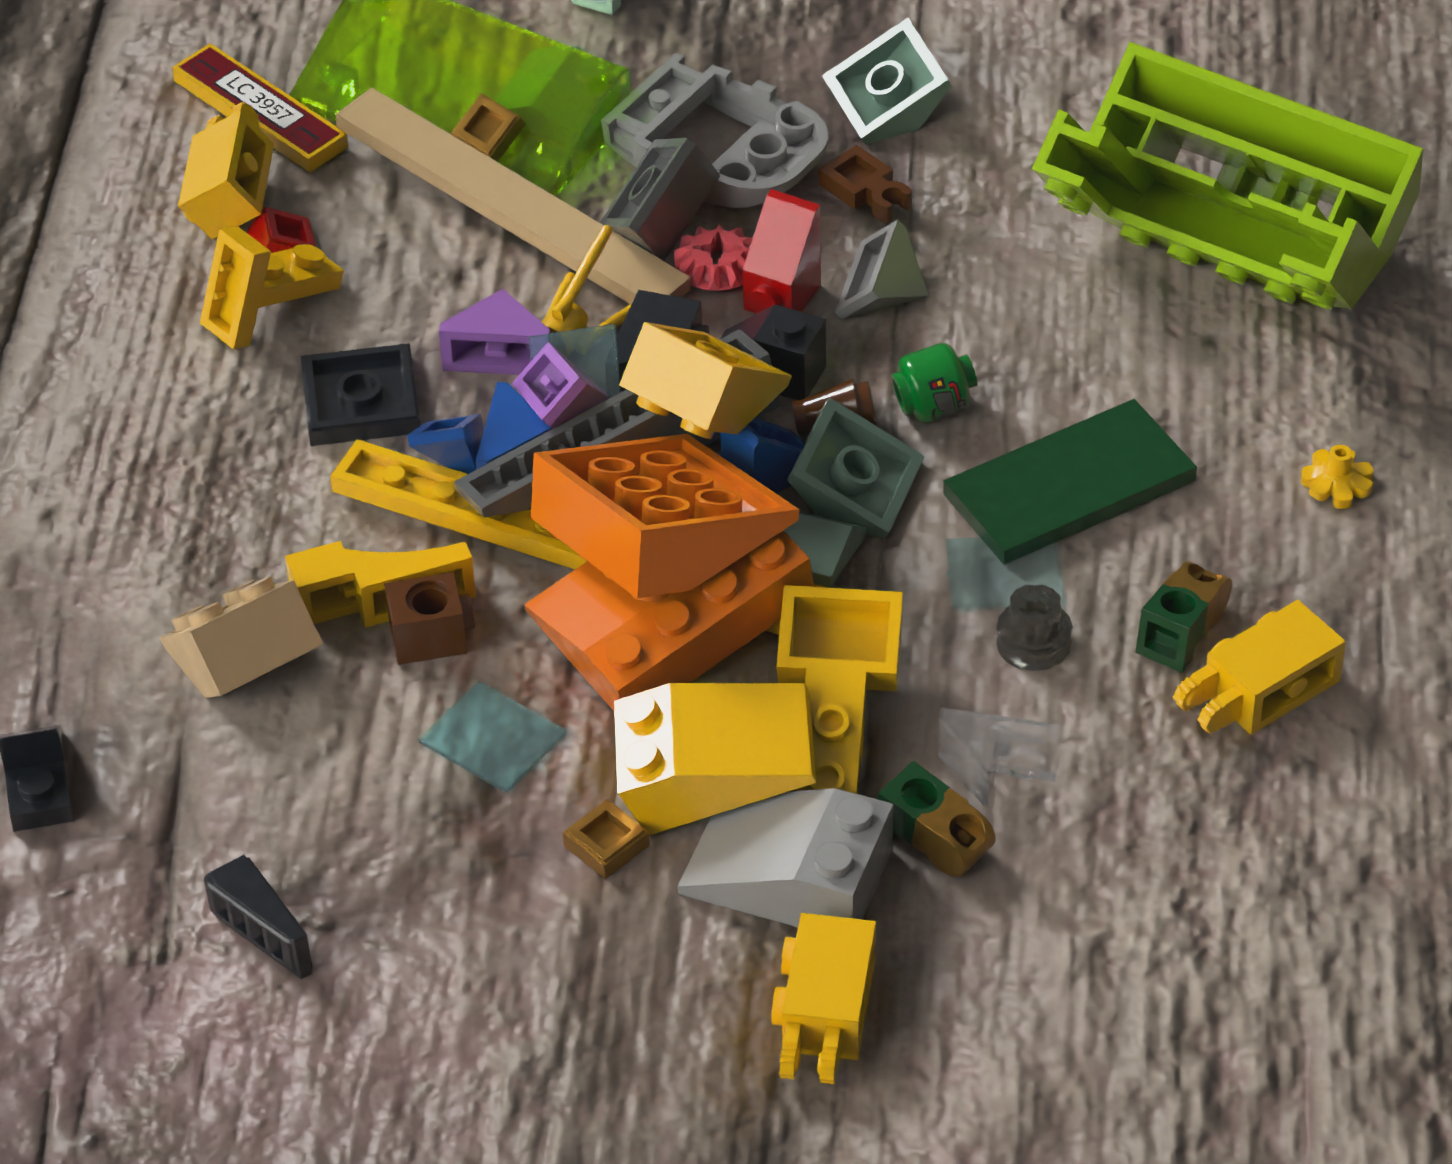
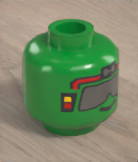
M939 343L904 355L899 360L898 372L891 374L893 388L905 416L913 414L922 423H930L964 411L970 404L969 388L978 386L976 373L969 356L965 354L958 357L955 350L946 343Z

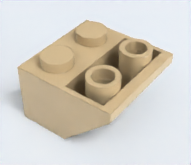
M270 576L257 582L254 580L246 582L224 593L222 596L226 604L223 606L219 602L206 607L201 605L173 618L171 621L175 630L159 637L166 651L205 698L222 696L323 645V641L294 581L274 584Z

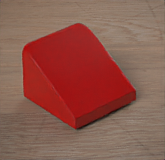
M266 206L262 207L261 215L254 218L247 230V234L269 249L271 253L292 249L300 244H310L316 247L309 218Z

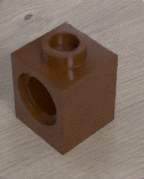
M454 572L384 583L388 619L397 665L467 654L465 630L475 628L470 594H458Z

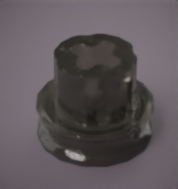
M1024 585L1016 589L1010 597V606L998 618L996 646L999 654L1007 663L1022 670L1041 671L1061 664L1070 654L1073 626L1069 615L1061 608L1060 595L1046 585Z

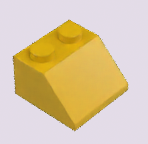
M644 322L619 386L639 395L636 401L638 406L663 416H668L670 411L682 418L681 428L700 437L712 439L714 432L737 435L788 387L792 376L705 332Z

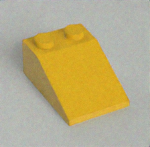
M668 683L614 701L618 795L639 824L649 831V835L817 783L810 695L805 683Z

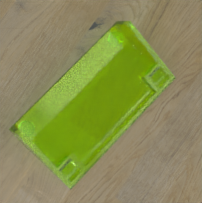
M342 0L289 95L318 115L337 122L336 114L372 87L451 134L480 93L519 115L526 124L498 163L556 197L606 145L603 139L601 120L630 94L629 69L451 0Z

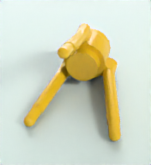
M610 225L602 227L576 274L568 272L565 275L546 316L541 321L550 329L551 344L567 358L574 350L583 356L587 355L598 340L624 323L632 305H628L588 332V315L583 308L574 303L612 234V227Z

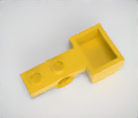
M784 585L776 665L778 683H805L809 689L817 783L798 788L796 791L836 788L858 794L859 773L864 744L866 690L898 691L903 626V592Z

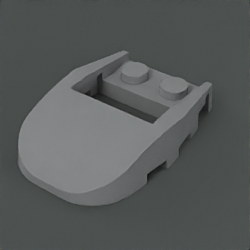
M677 53L670 57L601 120L604 143L635 167H637L655 139L664 138L703 101L731 118L751 126L744 135L712 163L721 176L704 202L730 208H747L764 203L766 195L771 189L784 193L792 188L822 160L826 153L828 142V128L824 120L815 111L799 101L787 104L777 98L776 87L761 80L756 81L753 86L732 79L731 70L715 65L709 67L704 73L698 72L685 66V56Z

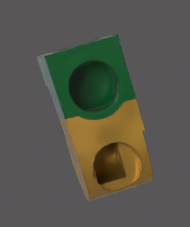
M1191 561L1184 562L1176 572L1173 571L1142 608L1135 653L1183 673L1193 659L1194 647L1210 626H1214L1221 618L1230 598L1232 590L1231 578L1222 574L1212 573Z
M914 760L878 792L877 800L893 804V839L896 836H900L924 853L936 868L949 876H962L996 842L995 832L987 818L971 806L967 799Z

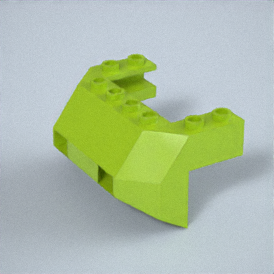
M1129 42L1090 131H1085L1068 112L1058 109L1032 170L1046 183L1043 189L1059 198L1058 204L1082 216H1087L1088 213H1091L1121 229L1119 236L1128 242L1148 248L1150 242L1153 241L1168 247L1166 254L1184 264L1196 267L1200 259L1217 266L1215 273L1231 282L1245 285L1247 278L1265 284L1266 286L1263 291L1266 294L1286 303L1293 304L1296 297L1327 310H1332L1334 306L1352 309L1392 256L1418 198L1423 148L1139 44ZM1180 149L1223 164L1217 179L1175 164L1174 162ZM1318 200L1334 205L1328 220L1316 206Z

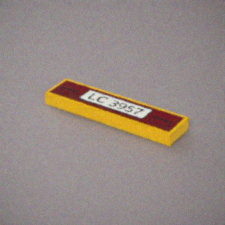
M211 43L172 67L173 79L176 83L227 117L232 113V107L245 101L250 106L252 105L260 120L258 128L274 143V149L310 173L349 148L347 133Z

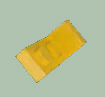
M237 225L221 228L217 238L200 324L232 349L250 346L258 308L340 289L344 269L327 258L321 249L310 244H300L292 249L271 253L269 249Z

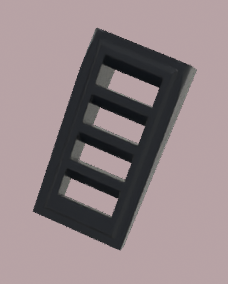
M244 854L205 875L204 884L209 908L218 919L298 978L303 979L312 974L311 969H313L306 932L250 857L247 858Z

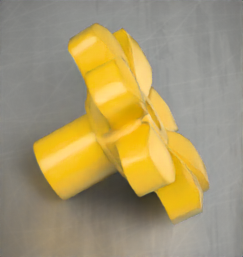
M1335 445L1330 449V452L1320 449L1312 454V465L1302 468L1301 484L1304 487L1310 488L1309 495L1316 500L1323 502L1331 495L1335 508L1346 509L1352 506L1353 496L1362 499L1371 494L1374 469L1368 462L1355 463V451L1351 450L1348 446Z

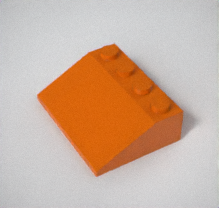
M689 434L534 453L531 518L552 533L554 538L561 540L577 552L579 557L586 559L602 571L607 578L614 580L631 593L633 598L640 601L658 602L665 600L667 594L693 590L799 521V509Z
M783 530L693 590L667 594V598L662 601L645 602L633 598L631 593L614 580L607 578L602 571L587 561L525 603L524 607L531 618L614 711V701L668 683H691L781 620L784 585L814 587L810 558Z

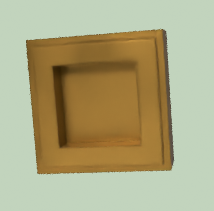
M480 93L451 132V135L498 162L526 124L519 115Z
M608 799L563 831L564 847L604 879L608 878L650 846L649 831Z

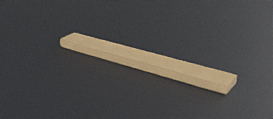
M372 87L336 114L337 128L576 272L604 226ZM612 230V234L587 279L627 303L632 304L638 290L683 297L690 291L691 277Z

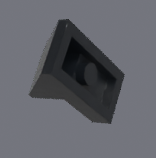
M61 724L1 734L0 754L5 771L9 814L13 832L74 822Z

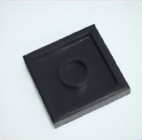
M410 343L301 356L310 446L356 441V439L369 440L410 434L420 427Z

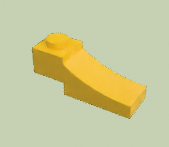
M341 541L285 556L288 581H294L314 624L356 612L360 613L365 628L388 622L384 583L454 572L458 594H470V598L476 597L473 559L466 542L417 551L369 552L345 549Z

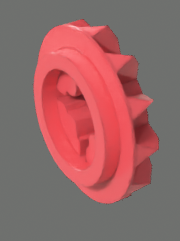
M720 223L715 230L708 231L698 226L694 236H681L680 246L674 250L675 268L690 276V285L699 289L724 291L743 285V267L753 238L745 237L741 227L726 231ZM714 251L723 252L721 258H718V264H713V258H711Z

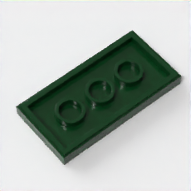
M1134 398L945 479L943 482V494L1001 563L1005 565L1196 481L1197 466Z

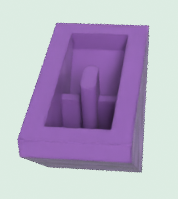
M504 289L440 323L439 328L443 371L520 375L547 342L551 343L550 329Z
M549 342L512 383L541 420L552 428L563 424L610 398Z

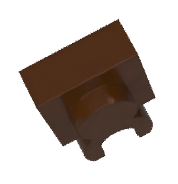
M858 145L853 146L818 168V185L854 210L867 203L872 207L873 216L880 222L888 224L892 221V204H898L907 211L912 208L911 189L902 182L893 181V169Z

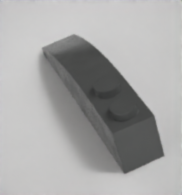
M738 329L719 339L772 366L770 354L742 330ZM626 389L454 481L456 491L484 518L531 510L533 460L535 452L689 434L708 447L713 442L721 439L720 432H714L712 439L690 433L680 427L681 417L670 411L668 416L659 415L638 406L636 401L639 395ZM779 396L755 418H759L780 407Z

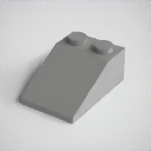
M830 788L790 791L713 815L677 886L678 894L795 927L799 925L801 913L863 920L893 852V804L844 790Z

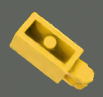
M245 101L232 107V113L229 117L223 118L218 115L211 118L206 123L207 127H205V130L192 136L178 207L191 223L197 224L212 240L218 237L219 229L234 225L240 226L261 215L274 143L258 128L260 126L258 115L252 105L250 106Z
M1297 599L1277 612L1271 611L1265 614L1255 625L1237 636L1225 638L1218 642L1207 654V665L1194 672L1191 677H1186L1184 681H1181L1172 698L1175 699V703L1184 711L1186 709L1188 711L1191 708L1194 709L1196 705L1199 706L1211 699L1201 709L1202 711L1197 719L1200 726L1208 733L1219 731L1221 727L1224 728L1236 721L1252 735L1340 682L1346 641Z
M801 913L796 938L785 937L781 960V974L789 975L787 988L777 986L775 988L771 1015L772 1025L782 1026L780 1078L795 1080L796 1072L800 1067L801 1054L819 1056L817 1073L819 1074L820 1083L835 1084L840 1058L859 1060L876 962V921Z

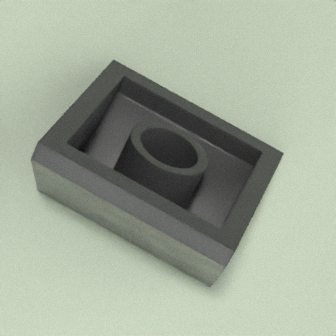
M689 138L655 139L600 223L604 226L610 225L614 232L665 261L721 175L700 148Z

